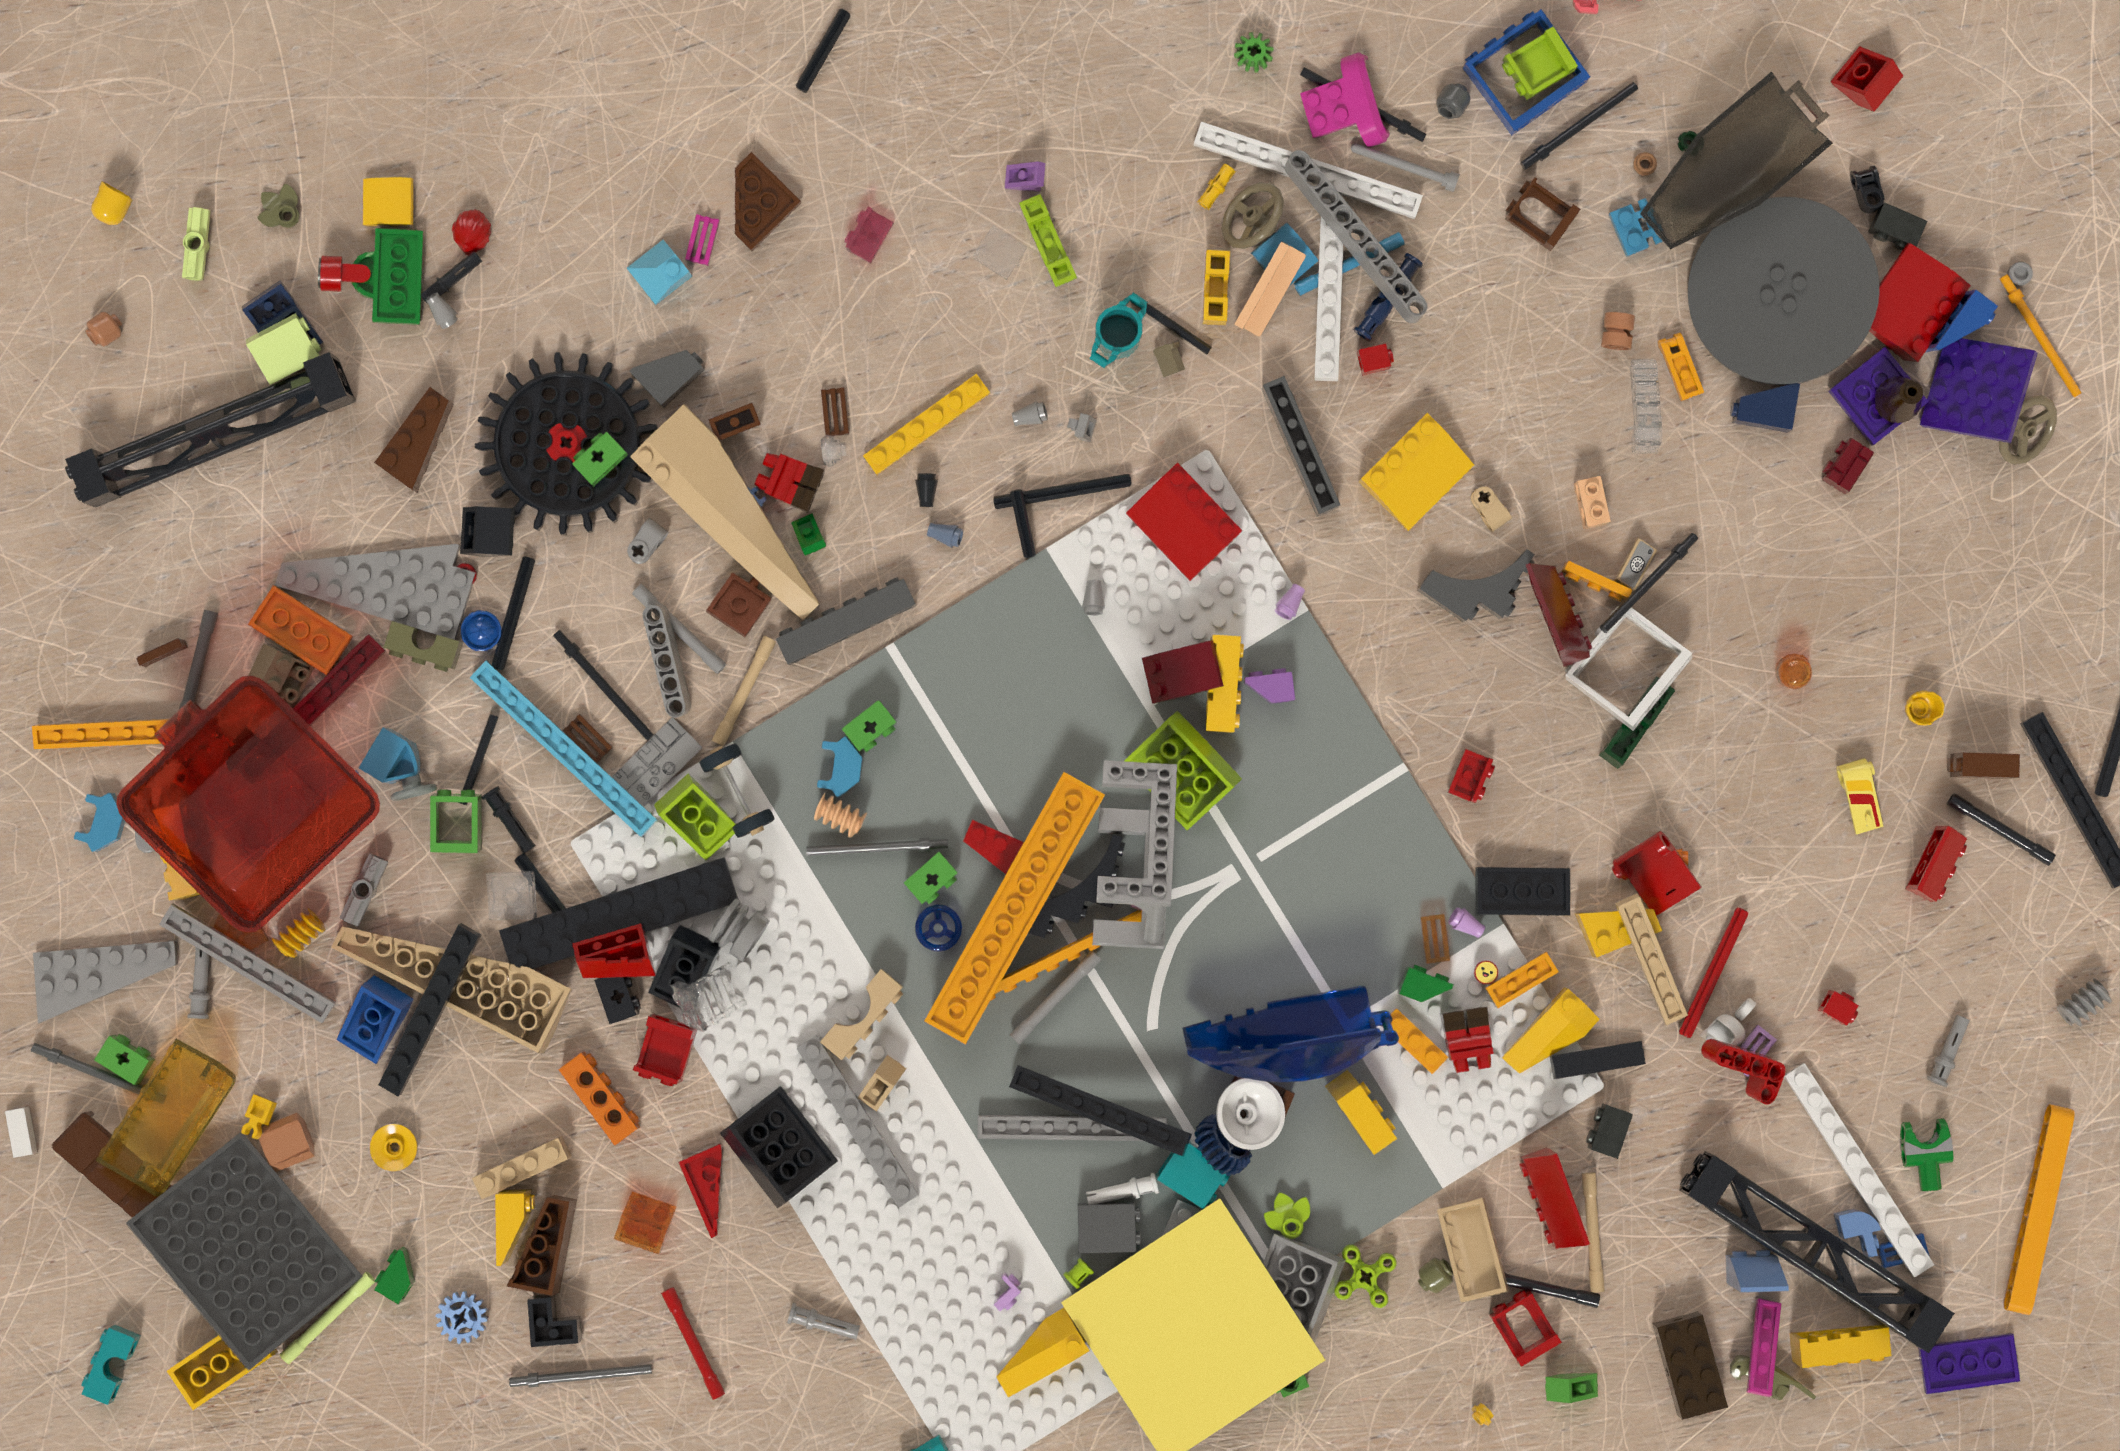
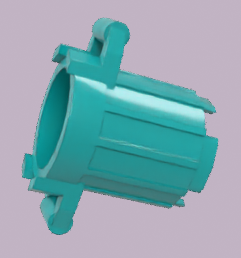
M1133 292L1117 305L1105 309L1099 315L1096 322V338L1089 359L1105 368L1116 359L1130 357L1138 349L1142 338V321L1146 314L1148 301ZM1129 301L1141 308L1138 314L1133 309L1127 307ZM1098 348L1105 356H1109L1108 360L1096 352Z

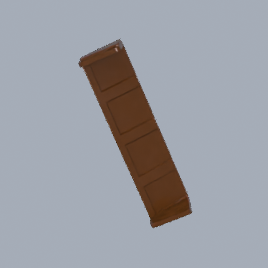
M92 1111L83 1112L52 1143V1148L114 1203L118 1204L129 1216L134 1217L172 1187V1185L93 1118L94 1113Z

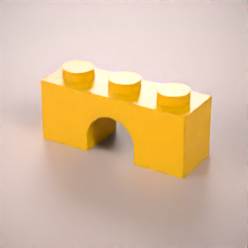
M1206 250L1202 324L1226 325L1230 251Z

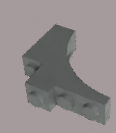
M1526 549L1507 569L1482 579H1456L1432 570L1417 591L1463 623L1467 619L1472 620L1479 611V608L1476 607L1477 605H1480L1499 619L1503 618L1504 615L1509 617L1516 607L1513 604L1516 598L1509 594V591L1514 593L1520 585L1521 581L1518 578L1523 571L1527 573L1526 564L1534 563L1531 559L1535 554Z

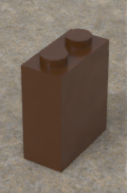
M1953 753L1947 760V771L1950 772V777L2019 778L2020 754Z

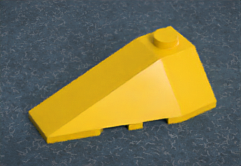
M1564 987L1501 1058L1520 1074L1583 1038L1600 1019L1581 999Z

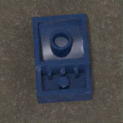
M281 280L242 306V311L258 333L296 313L299 319L303 317L308 324L310 330L307 333L310 338H316L319 345L323 343V340Z

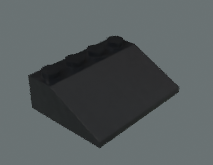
M781 1086L720 1132L721 1136L777 1208L788 1202L838 1162Z

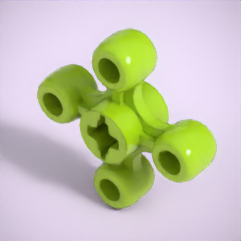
M1353 1244L1346 1245L1342 1250V1258L1353 1267V1275L1346 1281L1341 1280L1337 1282L1334 1290L1335 1296L1338 1299L1346 1300L1351 1297L1355 1289L1363 1288L1368 1291L1370 1303L1374 1307H1385L1388 1303V1295L1378 1287L1377 1278L1381 1273L1391 1272L1395 1269L1397 1265L1396 1258L1390 1253H1383L1374 1264H1365L1361 1260L1359 1248ZM1349 1251H1355L1354 1257H1347ZM1385 1259L1391 1260L1389 1266L1383 1265ZM1361 1269L1366 1273H1371L1368 1275L1370 1283L1365 1282L1364 1279L1359 1280L1362 1277ZM1341 1287H1347V1291L1344 1294L1339 1293ZM1377 1295L1383 1296L1381 1302L1375 1301Z

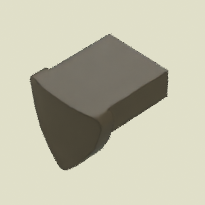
M1179 340L1153 350L1163 378L1185 370L1178 351V347L1181 346Z

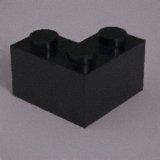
M538 1295L527 1299L531 1347L577 1344L582 1340L581 1316L557 1318L555 1295Z

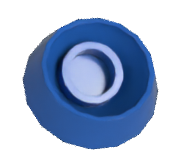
M478 610L465 617L461 625V637L469 648L475 651H486L498 643L502 628L494 614Z

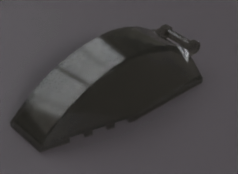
M1771 71L1697 134L1640 213L1642 218L1670 250L1758 207L1833 144L1816 128L1830 115L1827 111L1823 112L1803 89V83L1800 80L1784 91ZM1793 93L1797 95L1816 118L1814 122L1808 119L1790 98V95Z

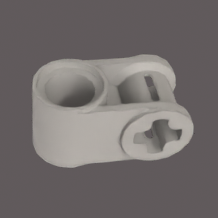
M647 519L636 537L627 548L628 556L636 564L647 562L654 551L663 543L669 532L652 519ZM643 547L644 555L635 557L634 549H641Z

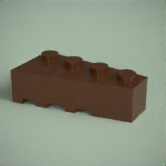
M429 387L374 463L408 488L418 493L423 475L427 471L430 458L436 449L437 441L441 432H443L454 404Z
M558 1195L546 1198L534 1224L535 1227L531 1236L528 1237L525 1244L526 1247L515 1266L516 1269L507 1287L550 1296L560 1293L577 1199Z

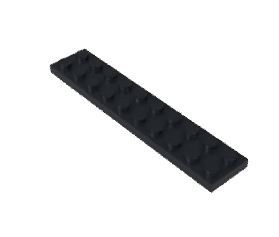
M723 857L501 929L499 933L509 963L514 964L518 968L524 966L535 969L575 956L572 943L640 923L646 933L729 906L736 898L738 899L726 859Z

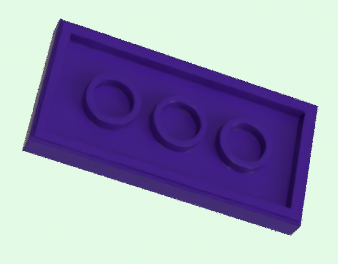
M2012 1333L1935 1343L1930 1353L1918 1348L1926 1394L2020 1381L2014 1334Z

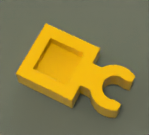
M253 1094L245 1113V1117L250 1118V1120L242 1127L241 1133L249 1135L250 1130L253 1128L252 1138L259 1139L262 1135L261 1126L262 1124L269 1125L277 1103Z

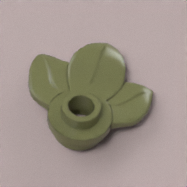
M284 184L280 194L273 192L261 193V202L265 211L259 214L257 218L262 224L268 227L281 225L285 228H291L299 222L300 214L296 208L298 196L291 186ZM287 213L292 214V218L290 220H285V215Z

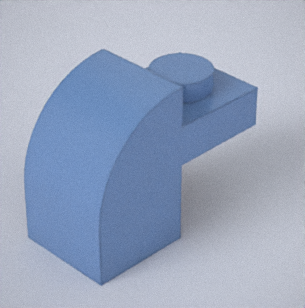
M1854 1209L1833 1213L1839 1237L1847 1239L1859 1236L1863 1254L1868 1258L1878 1256L1876 1249L1879 1248V1242L1876 1235H1873L1872 1232L1881 1230V1227L1874 1217Z

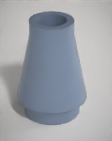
M930 523L927 536L951 548L953 546L959 547L963 538V529H960L958 525Z

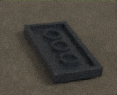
M1475 868L1476 915L1570 916V868Z

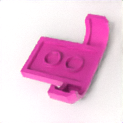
M1357 52L1341 58L1340 65L1343 78L1300 93L1313 138L1316 139L1357 124L1359 133L1368 147H1373L1387 141L1390 132L1385 128L1380 117L1366 68L1368 56Z

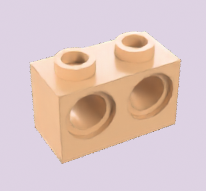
M1601 476L1575 482L1574 489L1583 529L1610 523L1611 520Z

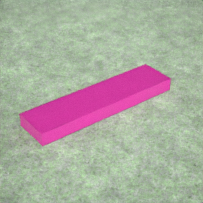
M1759 1298L1756 1300L1747 1393L1766 1397L1772 1396L1782 1303Z

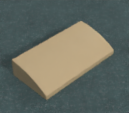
M1480 1198L1437 1209L1461 1303L1509 1292L1485 1199Z

